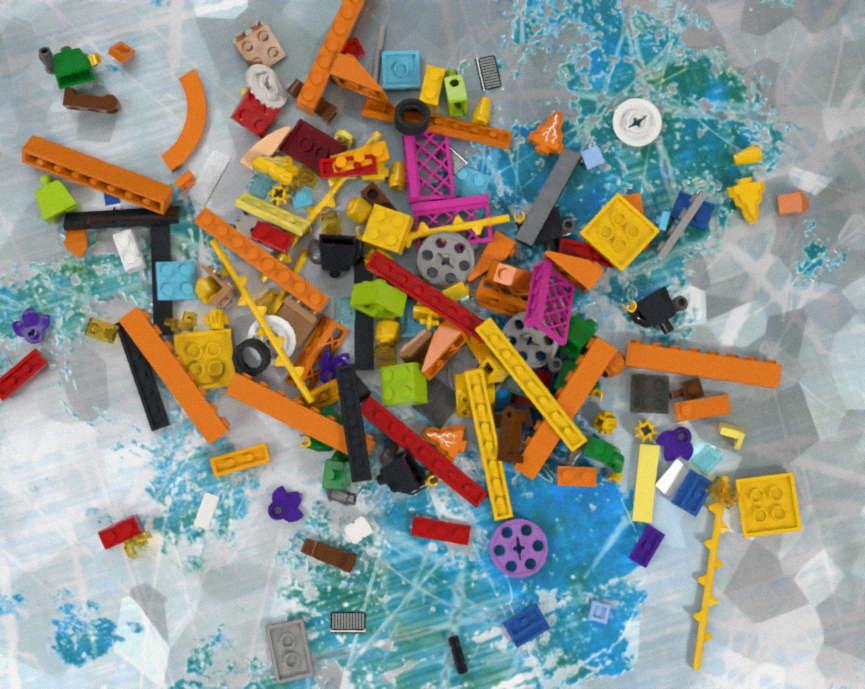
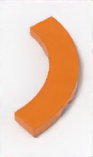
M195 69L179 78L187 100L186 122L181 135L174 145L161 155L172 172L189 159L196 146H198L206 125V96L202 82Z

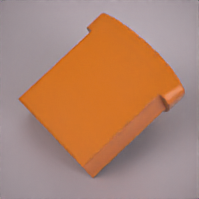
M801 190L777 196L780 215L797 212L803 213L808 209L809 201Z
M88 229L66 231L64 246L78 257H81L86 251Z

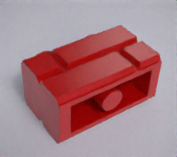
M259 220L250 237L253 242L274 251H279L286 256L289 255L295 241L292 234Z
M138 514L98 531V535L104 548L107 550L144 533L145 529Z

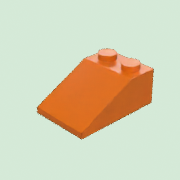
M338 53L330 71V75L336 84L341 88L389 105L390 100L383 88L356 60V57L349 53L345 55Z
M548 250L542 257L543 261L545 259L550 260L552 268L585 295L604 273L602 266L595 261L591 262L587 259Z

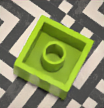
M376 279L371 282L363 281L362 283L354 284L349 306L375 319L403 316L407 294L395 286L388 285L382 279Z
M411 362L381 367L382 406L399 408L428 403L426 377L421 372L423 364Z

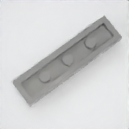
M699 190L698 193L694 192L690 197L689 202L691 204L689 207L682 209L678 215L680 220L676 225L672 224L667 232L669 236L666 241L662 240L657 246L656 250H658L657 255L665 259L708 196L706 193Z

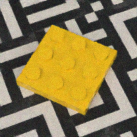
M617 192L578 235L622 273L660 230Z
M231 328L173 335L175 355L179 354L185 362L183 366L187 371L189 369L197 378L194 381L198 386L202 385L205 390L229 387L236 373V368L232 361L234 347Z
M793 472L734 480L743 538L802 530Z

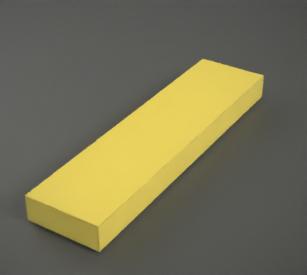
M244 192L235 201L236 207L301 237L311 226L310 221L247 192Z
M639 444L631 521L652 523L660 446Z

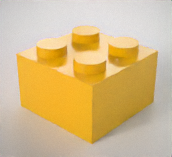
M374 204L362 241L401 256L414 219L409 215Z

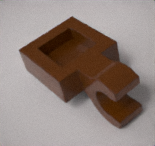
M699 378L679 383L681 389L668 392L670 400L683 396L684 401H689L704 396Z

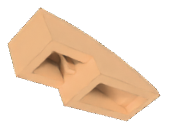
M286 126L265 136L249 149L239 162L243 167L255 174L257 170L251 165L252 158L258 156L276 157L292 129Z

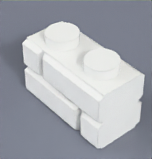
M127 229L112 235L126 272L131 274L147 268L134 231Z
M362 515L344 527L345 532L343 536L348 543L356 544L374 531V527L368 518Z

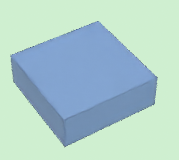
M598 145L580 152L587 171L605 163Z
M591 600L587 619L607 624L611 604Z

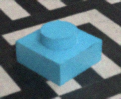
M309 186L290 190L295 210L313 206Z
M662 211L660 216L657 215L654 225L660 230V234H663L667 229L670 212Z

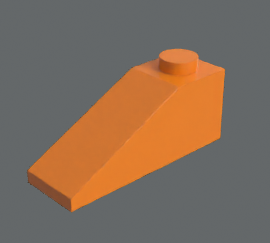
M496 230L493 234V242H489L467 282L471 284L488 273L492 259L504 262L507 257L512 258L517 249L514 247L516 242Z
M492 259L486 277L510 287L530 291L533 272Z
M447 320L440 323L434 332L421 370L429 381L469 339L463 330Z
M728 394L671 404L674 423L731 413Z

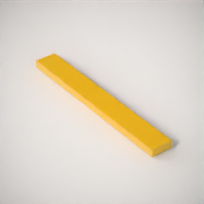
M489 317L476 327L475 331L570 451H575L587 442V438L493 319Z
M483 367L465 370L463 372L494 521L512 518L513 512L502 461H497L499 444Z

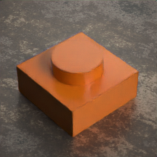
M119 41L110 47L108 54L117 61L125 63L134 57L136 51Z
M188 170L174 183L183 192L185 189L189 190L197 179Z

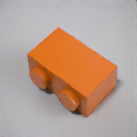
M556 466L555 485L597 487V467Z

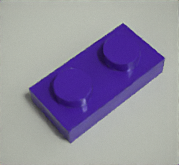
M647 524L628 558L646 568L665 534Z

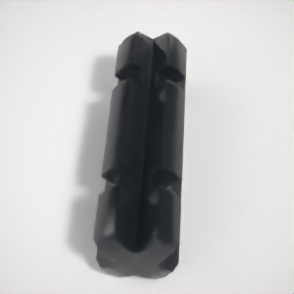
M457 635L448 638L449 645L452 646L451 651L454 662L457 664L458 674H465L468 672V669L464 663L465 658L461 645L459 646V638Z

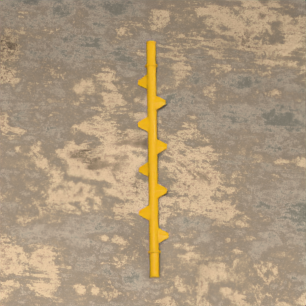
M375 131L366 144L362 146L376 143L382 135ZM357 176L328 179L331 188L316 207H306L308 217L305 220L310 221L312 224L325 207L334 208L336 203L333 196L347 179H356ZM310 226V228L306 231V233H305L306 235H312V234H313V230H312V227H311V226ZM289 233L292 234L295 238V241L292 246L293 248L295 244L299 241L301 236ZM279 252L275 257L280 262H292L290 254L286 256ZM262 274L259 279L265 283L269 278Z
M458 215L455 216L453 224L429 228L425 222H420L418 231L409 233L405 247L410 248L413 239L428 237L440 231L456 232L472 229L477 235H480L484 226L510 222V215L488 216V218L464 222ZM364 243V248L369 250L377 248Z
M211 240L209 243L218 256V260L223 264L221 275L230 276L241 294L237 304L239 306L248 305L260 325L257 333L258 336H267L278 354L274 363L275 366H285L297 385L296 388L300 390L308 405L313 403L315 400L306 387V383L301 379L305 370L304 367L293 366L282 348L285 338L276 337L264 318L268 308L255 304L245 287L248 279L247 276H238L227 258L228 255L224 253L217 240Z
M722 475L717 502L708 505V509L715 514L712 538L704 541V545L710 550L706 575L697 578V581L704 586L701 611L693 614V618L699 622L692 666L694 670H700L704 642L712 639V635L706 631L709 607L718 604V599L711 592L715 569L723 565L717 558L720 534L729 531V527L722 522L729 477Z

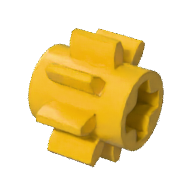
M281 183L276 187L272 185V192H267L269 196H272L269 200L270 203L276 202L277 207H280V204L283 203L287 206V198H292L291 195L287 194L290 190L289 187L284 189ZM276 193H281L283 197H277Z
M209 310V315H205V324L210 326V330L224 329V325H229L228 315L224 314V310Z
M599 411V416L594 417V427L599 430V434H612V430L617 428V418L613 416L612 411Z
M646 419L645 423L638 420L639 426L632 428L637 432L634 438L641 437L642 443L645 441V438L652 441V434H657L653 429L656 424H649V419ZM646 426V429L649 430V433L643 435L644 432L641 431V428H644Z

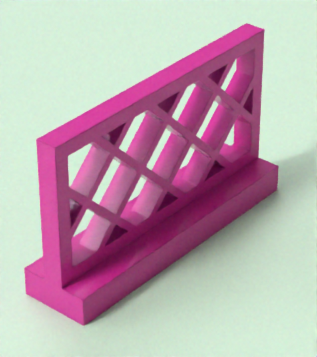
M425 131L421 135H417L423 136L426 139L420 145L415 141V136L401 135L408 205L417 202L455 198L448 136L443 135L444 141L439 145L432 138L435 135L442 134ZM429 142L437 148L432 154L424 148ZM439 150L446 155V159L443 162L434 156ZM420 151L428 156L424 163L417 158V154ZM431 159L439 165L434 171L426 166ZM441 167L448 172V176L445 179L436 174ZM422 168L431 174L426 180L419 176V171ZM432 177L441 182L436 189L428 183ZM424 185L432 191L429 196H421V189ZM444 185L450 190V195H443L438 190Z
M488 194L414 203L412 204V212L414 213L415 231H418L419 217L427 216L431 219L427 225L429 228L434 222L442 226L436 219L440 214L444 213L450 217L444 226L449 225L460 211H465L469 215L464 222H468L471 218L478 220L473 216L478 209L486 208L485 218L491 217L490 198ZM484 226L488 230L489 238L481 239L475 235L474 231L472 232L467 229L471 234L467 240L470 244L493 242L492 226ZM421 238L416 239L418 251L421 246ZM438 239L436 240L438 243H440L437 244L438 246L446 245V243H442ZM457 243V244H455V246H463V245H464V244H462V243Z
M545 259L533 268L524 325L529 329L535 326L558 344L564 346L567 343L575 286L552 269V262L548 259ZM563 286L568 289L567 294H566V292H565ZM554 287H557L560 296H558ZM548 289L551 293L552 298L549 297ZM560 299L563 300V302H564V304H565V308L563 307V305H562ZM552 301L555 302V304H556L558 310L555 309V307H554ZM546 304H547L548 309H549L550 312H547V310H546V308H545V305H546ZM557 313H560L563 319V323L561 322ZM550 315H552L556 325H553ZM543 318H544V320H545L547 326H545L543 323H541V322L543 321ZM555 328H558L561 336L558 335Z

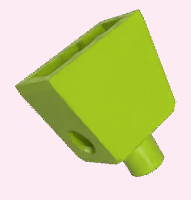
M449 69L445 72L446 77L444 78V91L449 117L454 118L468 115V98L463 76L457 75L456 69Z
M49 174L39 178L42 188L36 190L35 195L44 221L51 223L65 216V213H71L81 207L65 184L59 179L52 181Z

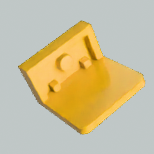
M455 374L457 417H473L464 374ZM486 382L492 414L494 415L495 384Z

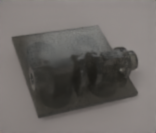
M631 374L630 412L668 414L669 376Z
M434 376L427 384L428 403L412 405L411 407L441 429L456 410V393Z

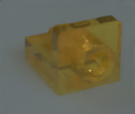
M303 165L294 176L289 190L296 194L300 188L303 189L305 186L313 189L320 174Z
M327 211L325 214H322V234L342 235L341 213Z
M146 531L124 542L126 545L124 550L132 560L140 557L135 547L136 545L137 548L149 544L147 540L152 538L150 531Z

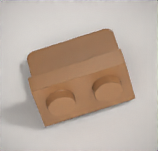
M263 20L255 21L250 25V29L245 32H238L234 36L235 38L231 40L249 67L254 64L270 67L285 57L284 50L267 23Z
M203 264L201 268L222 286V289L210 302L220 310H227L233 304L232 300L237 296L233 292L236 288L225 278L220 280L219 278L222 275L211 265L206 267Z
M286 296L282 301L284 305L276 316L282 317L293 327L297 342L295 350H298L318 324L319 320L316 318L318 314L310 308L304 309L301 306L302 302L296 297L290 298Z
M427 328L419 331L410 342L401 347L398 355L404 363L415 362L424 364L433 335Z

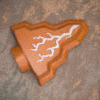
M556 110L548 116L546 123L539 124L535 131L530 132L526 140L535 145L534 150L544 156H548L550 152L561 155L564 147L562 143L563 133L561 132L563 113Z
M457 424L454 427L445 426L442 429L435 427L423 428L421 436L428 443L435 445L436 450L452 463H454L458 453L463 454L468 439L463 438L466 426Z

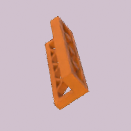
M482 276L473 304L513 317L520 312L526 311L528 301L522 300L521 297L528 298L529 291L510 287ZM484 284H487V285L492 286L493 288L490 289V288L484 287L483 285H484ZM503 291H508L511 295L504 294Z
M324 315L293 364L294 367H304L305 370L301 379L304 381V379L310 378V383L307 387L309 391L314 389L320 379L321 367L319 366L318 370L313 371L312 366L320 360L323 354L322 349L325 345L329 344V351L334 355L348 332V329ZM337 327L341 331L336 338H333L332 332ZM288 373L284 381L297 387Z

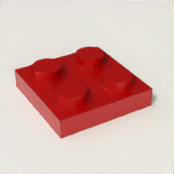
M248 88L230 118L259 139H263L282 107L279 109L267 108L265 104L260 103L259 99H255V95Z

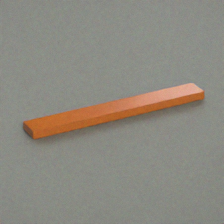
M366 98L362 109V116L394 123V113L397 105H388ZM406 111L401 114V118L407 123L416 124L423 120V116L416 111ZM430 113L429 127L426 130L509 150L513 132Z

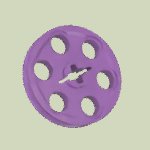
M511 519L502 523L494 531L489 546L490 556L495 566L502 573L515 578L527 577L536 573L543 566L548 554L547 539L543 531L531 521ZM526 524L532 529L528 536H524L521 533V527ZM504 527L512 529L511 537L504 538L501 531ZM516 537H518V542L520 543V545L524 546V549H522L520 553V560L517 551L513 550V547H516L517 543ZM534 541H542L543 549L541 551L533 549L532 544ZM495 546H504L505 553L502 556L495 555ZM528 558H532L536 562V566L533 569L525 567V561ZM511 560L516 562L517 565L516 569L512 572L508 571L505 567L506 563Z

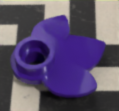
M28 308L21 317L22 321L13 322L12 327L17 336L24 337L30 344H36L43 339V332L49 328L50 317L48 314L39 317L34 309Z
M328 349L323 352L319 365L322 369L320 371V380L324 384L336 379V366L348 365L350 363L349 354L342 353L334 357ZM328 373L333 374L330 379H327Z
M678 427L674 431H664L656 439L658 445L664 446V458L667 462L673 461L679 456L688 461L693 455L694 449L690 443L691 432L685 427ZM679 433L684 434L685 437L683 440H679Z
M283 486L275 489L272 494V503L268 507L269 516L274 520L284 519L287 522L300 520L304 516L298 509L302 501V493H287ZM275 507L281 508L280 514L275 513Z

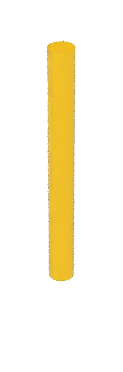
M303 248L292 269L296 274H299L308 257V250ZM282 288L268 315L276 316L283 304L282 301L289 292Z

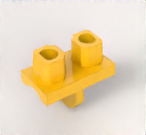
M418 301L416 306L413 307V319L420 320V324L427 325L429 331H431V325L439 326V322L446 320Z

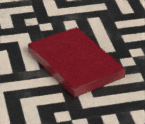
M299 119L280 151L320 175L319 159L331 158L330 156L346 152L348 147L304 120Z

